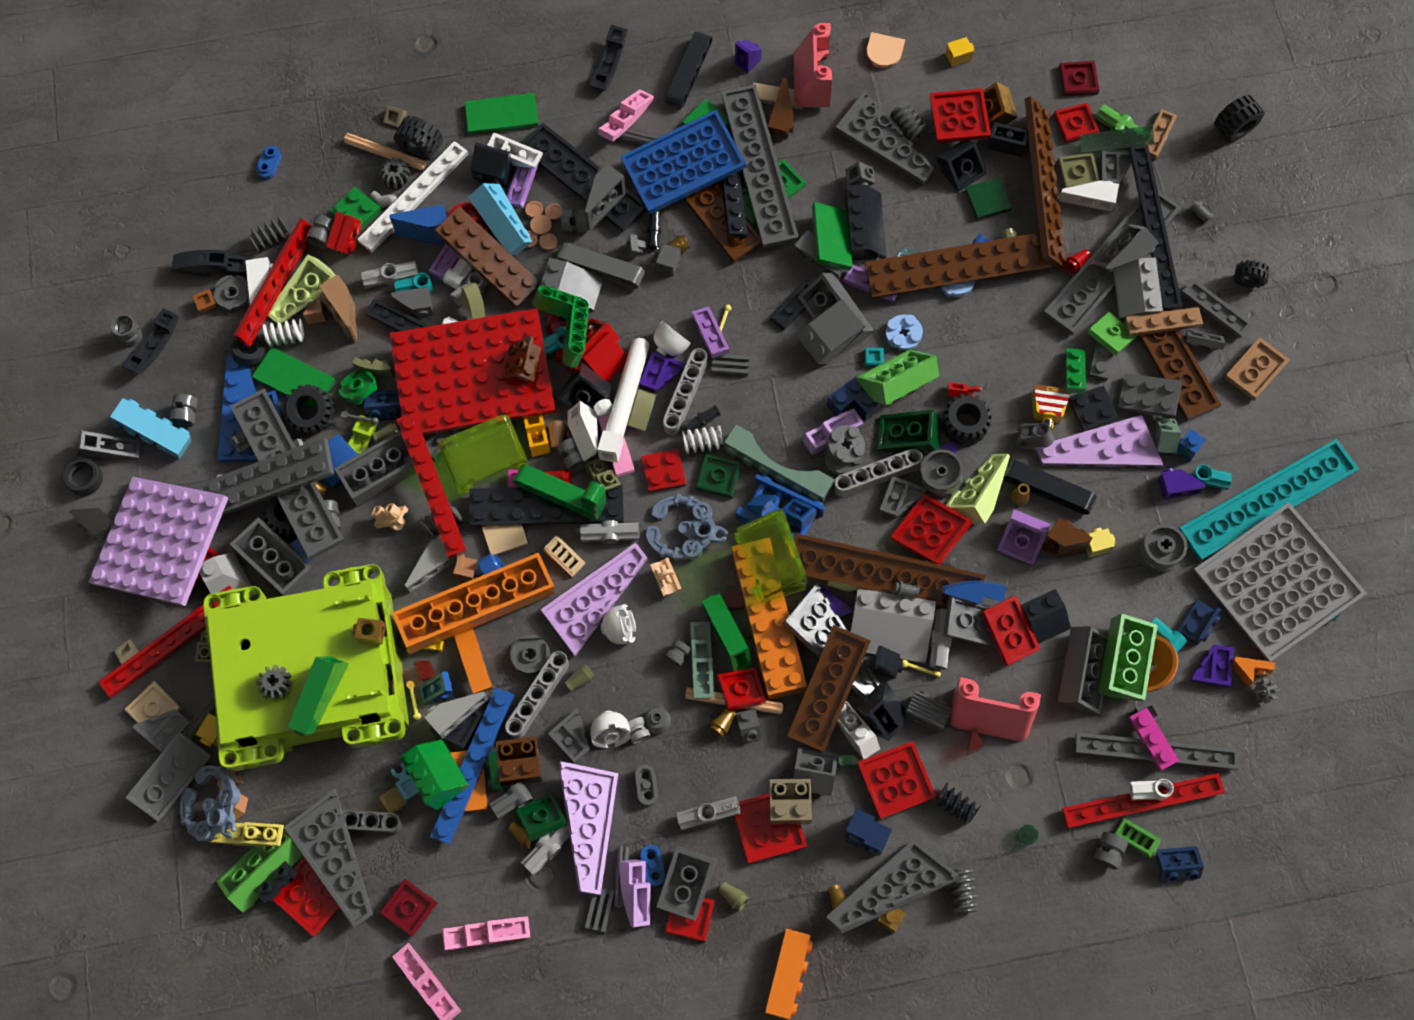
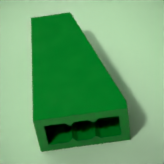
M720 593L715 596H709L706 600L702 601L704 612L732 671L752 668L749 648Z
M332 656L315 657L288 725L289 728L294 729L293 732L304 737L308 734H314L349 663Z

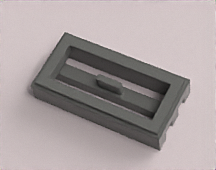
M724 354L712 358L711 373L748 376L750 356ZM716 365L727 367H743L745 369L719 368L716 367Z
M601 889L602 894L594 926L591 925L598 895L592 896L585 928L606 933L615 891ZM607 894L609 895V900L601 928L598 925Z

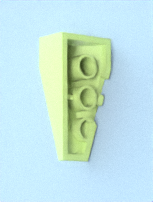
M307 255L278 296L268 316L282 325L314 301L316 297L320 296L321 290L319 285L336 275L319 259Z
M993 454L978 469L979 473L972 479L969 478L965 482L966 486L951 496L946 506L971 519L972 524H985L994 510L1009 461V454Z

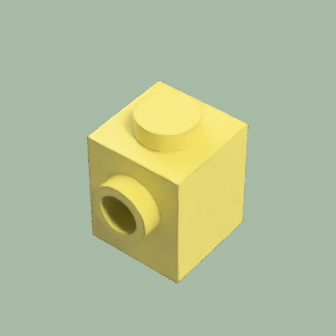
M1097 528L1089 533L1093 538L1086 548L1089 558L1109 553L1115 547L1114 535L1110 534L1108 528L1104 530Z

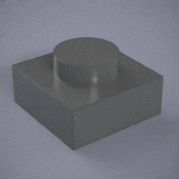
M1154 700L1134 709L1138 713L1148 708L1155 722L1163 718Z

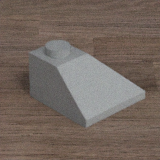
M234 552L210 558L202 563L199 571L211 594L221 592L227 586H231L232 589L252 586Z

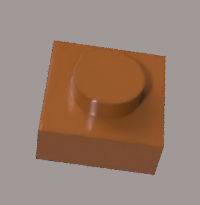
M210 289L192 296L200 314L218 307Z

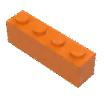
M786 929L765 1014L785 1020H790L791 1016L795 1017L798 1004H795L794 1001L796 995L800 996L803 983L799 981L801 974L805 975L808 962L804 960L806 953H811L813 941H809L811 935Z

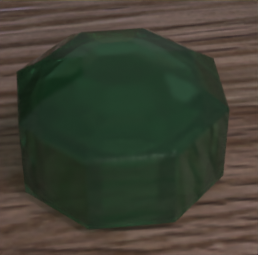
M841 755L838 757V767L851 769L857 766L856 755Z
M1025 824L1018 830V840L1023 845H1032L1038 840V831L1033 825Z

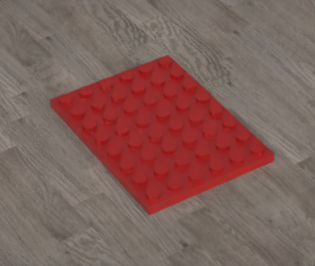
M537 308L390 333L401 414L404 417L415 413L423 435L556 413ZM526 337H534L533 344L541 347L534 382L528 383L515 376L505 379L504 366L508 359L509 346Z

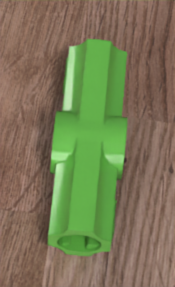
M1103 105L1095 116L1097 120L1110 128L1113 135L1119 138L1125 137L1137 146L1142 145L1149 134L1135 125L1129 115L1124 113L1120 115L1106 105Z

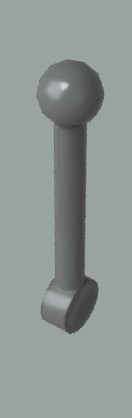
M346 411L341 413V417L344 420L351 418L371 422L373 425L378 424L379 421L376 417L371 419L350 415Z

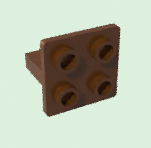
M526 337L509 346L508 359L504 366L505 379L515 376L528 383L534 382L541 347L533 344L534 337Z

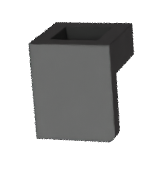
M663 244L656 261L657 271L674 276L681 258V250Z

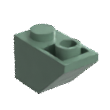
M1156 416L1155 446L1157 451L1177 454L1181 431L1175 418Z

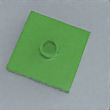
M1110 312L1087 332L1115 356L1137 337H1129L1126 325Z

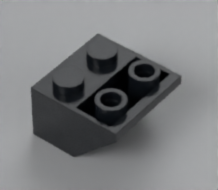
M883 680L856 706L875 735L887 741L903 727L906 709L886 680Z

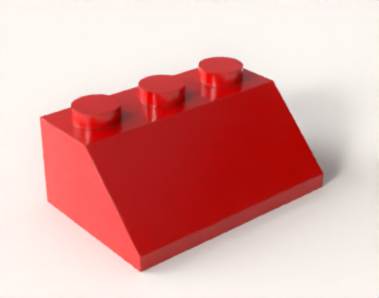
M591 318L587 321L584 353L605 332H609L616 342L620 340L609 323ZM563 348L559 349L553 355V357L565 368H567L571 373H573L582 363L585 364V362L582 359H580V362L577 367L572 368L566 366L562 361Z

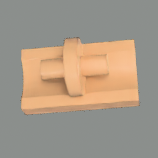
M394 503L388 504L385 509L380 505L375 506L371 514L376 519L374 526L376 528L391 527L395 531L401 530L405 524L403 515L408 511V508L406 506L397 507Z
M669 558L650 564L663 597L682 590Z

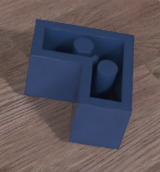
M856 375L828 397L827 407L835 416L854 408L858 415L864 421H867L880 410L881 403L874 402L857 381L858 376Z
M855 809L844 834V838L847 839L846 842L856 847L859 844L865 847V851L872 855L877 853L881 855L892 829L875 822L874 816Z

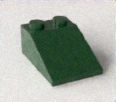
M934 410L880 415L877 450L902 453L910 449H917L922 455H928L932 451L939 450L940 417Z

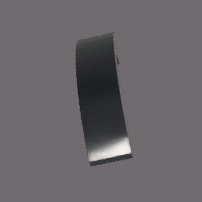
M615 25L610 26L604 51L597 70H594L589 87L607 91L617 70L628 29Z
M163 308L153 321L154 327L136 352L131 351L121 366L137 375L148 368L159 356L172 336L178 323L179 315Z

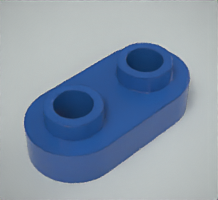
M268 146L262 152L256 171L263 180L272 179L276 174L282 158L277 147Z
M647 845L641 851V860L646 861L645 879L646 882L650 883V886L658 887L664 883L666 878L661 851L655 845ZM649 853L655 854L653 860L647 858ZM658 873L659 879L653 880L652 874Z

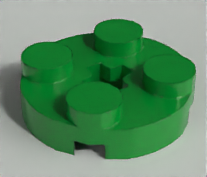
M362 370L363 372L360 373L354 371L342 380L340 384L342 388L341 390L339 389V394L346 402L359 405L365 398L377 390L376 380L368 370Z

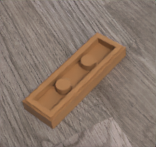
M1160 109L1144 145H1148L1150 156L1154 160L1157 159L1177 115Z

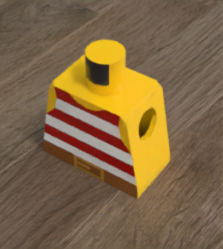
M1035 384L1032 391L1033 418L1048 424L1050 429L1053 430V424L1060 423L1064 416L1070 393H1066V389Z

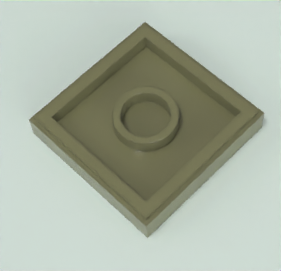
M1093 153L1058 157L1057 163L1064 188L1100 181Z

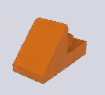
M1234 657L1232 669L1244 684L1249 687L1254 682V673L1260 677L1268 676L1275 670V662Z

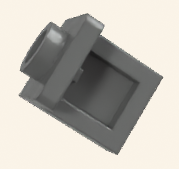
M750 709L736 713L742 742L747 743L762 739L756 710Z

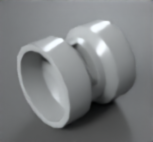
M638 717L628 722L631 730L630 739L633 744L640 743L651 736L649 730L644 726L645 721L643 717Z

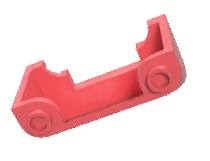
M830 23L815 25L794 51V100L800 107H830L832 71L827 66H817L820 65V60L823 57L828 58Z
M960 677L954 688L951 705L952 711L949 716V721L954 728L1013 741H1023L1028 737L1040 704L1041 694L1033 692L1023 693L1019 698L1018 705L978 697V684L971 679Z

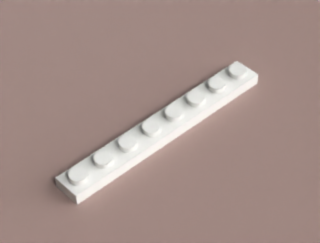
M454 141L357 239L358 242L372 253L394 231L389 214L415 210L469 155L468 151Z

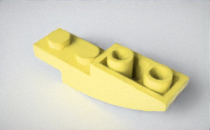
M250 822L235 823L236 832H232L231 828L227 829V833L233 834L231 838L224 837L221 833H218L210 841L211 843L231 844L234 846H280L284 825Z

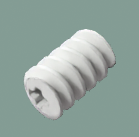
M301 319L299 324L292 320V325L285 321L283 327L280 322H277L276 328L273 323H270L269 329L263 324L264 337L270 347L274 346V342L279 346L282 341L284 344H288L289 340L291 343H296V339L299 342L304 340V326Z
M717 426L716 431L713 427H710L709 432L702 428L701 433L698 429H695L694 434L690 430H687L686 436L683 433L684 447L687 454H689L690 448L693 449L694 453H697L698 447L704 452L705 446L711 451L713 445H715L717 450H719L720 444L723 445L720 426Z

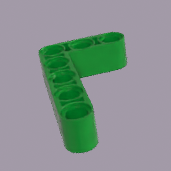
M541 285L538 287L532 304L539 310L567 319L562 361L566 366L577 367L585 351L589 303L581 297Z
M526 464L520 466L513 480V483L520 488L593 520H598L606 504L605 487L594 481H590L586 490H583Z

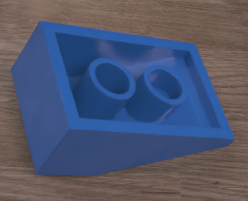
M444 205L389 214L397 236L430 244H445L434 233L435 229L447 219Z

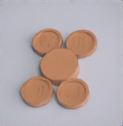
M538 201L529 202L525 207V211L528 217L533 218L530 222L531 231H528L532 243L526 248L534 247L537 244L538 236L540 237V247L545 251H551L556 248L558 243L556 236L551 234V221L561 219L562 207L559 204H550L545 209V215H542V204Z

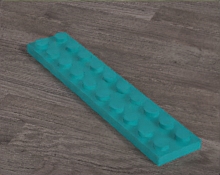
M1335 439L1181 526L1178 530L1183 533L1187 544L1198 560L1202 561L1232 543L1288 502L1295 508L1356 473L1359 468L1340 442Z

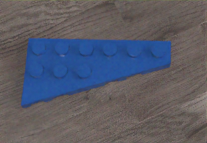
M227 356L218 461L259 462L252 449L240 455L229 439L242 431L230 406L256 393L249 365L237 363L232 356Z

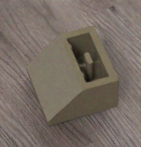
M770 779V825L811 824V779Z

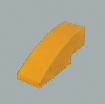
M543 416L524 418L532 457L551 453Z

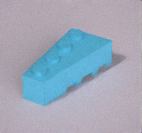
M483 183L468 196L503 248L511 255H518L532 243L528 231L522 225L500 184Z
M122 398L110 416L114 427L118 429L123 427L128 434L134 437L138 434L144 442L151 445L156 443L158 449L178 459L181 458L192 441L187 430L181 427L177 429L166 418L161 420L156 417V413L152 410L140 408L139 404L132 399L126 400Z

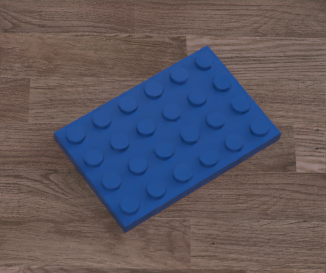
M717 110L620 156L649 214L747 168L746 162Z

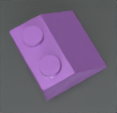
M1014 509L997 551L1034 565L1050 524Z

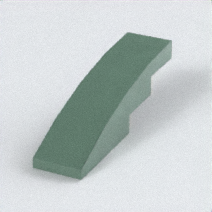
M690 622L694 699L714 698L710 622Z

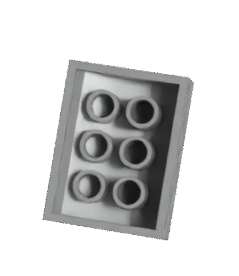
M858 588L850 632L871 640L866 654L875 655L879 645L900 654V660L926 664L936 601L907 596L897 597L895 594Z

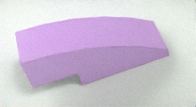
M853 408L823 422L820 427L805 433L802 441L811 455H814L827 448V439L835 428L843 425L859 428L864 423Z
M637 859L619 861L622 897L631 927L650 925V883L645 882L646 861Z

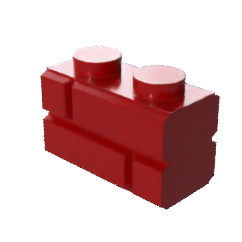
M336 212L325 247L350 255L356 248L355 238L361 232V220Z

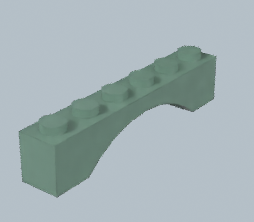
M735 425L724 442V449L730 456L741 458L746 465L757 467L762 474L773 476L778 483L789 485L794 492L798 494L803 493L812 501L817 500L823 504L834 486L835 479L819 470L796 471L775 463L761 451L753 434L738 425Z

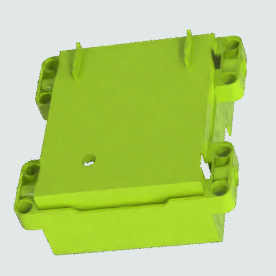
M370 564L329 572L323 580L324 589L266 599V596L258 587L250 586L212 593L205 597L204 613L207 642L210 650L219 761L223 767L230 771H239L276 764L283 759L285 752L293 751L292 746L343 737L344 741L352 748L379 745L397 741L404 737L405 730L409 728V719L403 683L404 674L401 653L398 647L396 625L392 612H394L392 597L386 587L384 574L377 565ZM372 573H378L376 578L370 579ZM333 580H339L337 585L330 586ZM259 594L257 600L251 601L254 595ZM219 602L216 608H212L213 603ZM382 616L386 622L387 636L383 638V644L357 642L352 634L353 625L357 624L358 618L381 620ZM366 628L363 634L370 635L373 631V628ZM245 640L250 641V647L247 650H242V642ZM332 656L349 663L314 734H308L305 737L295 734L293 732L294 729L289 728L288 725L315 657ZM274 665H277L279 669L284 667L286 673L289 672L292 675L289 680L293 682V685L287 686L291 690L290 693L284 692V699L277 696L276 701H273L271 697L265 699L263 693L258 692L260 686L256 684L257 680L262 679L259 673L265 674V667H269L272 670ZM389 674L394 680V695H391ZM377 713L380 717V722L365 724L360 716ZM254 737L258 745L242 747L239 745L238 739ZM230 758L234 763L228 765V759Z

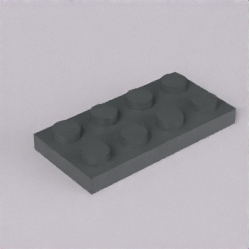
M178 731L125 798L159 822L211 755Z

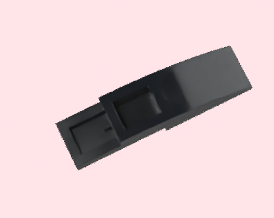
M224 250L181 252L173 255L171 272L209 276V272L246 276V260H248V257L229 255V251Z

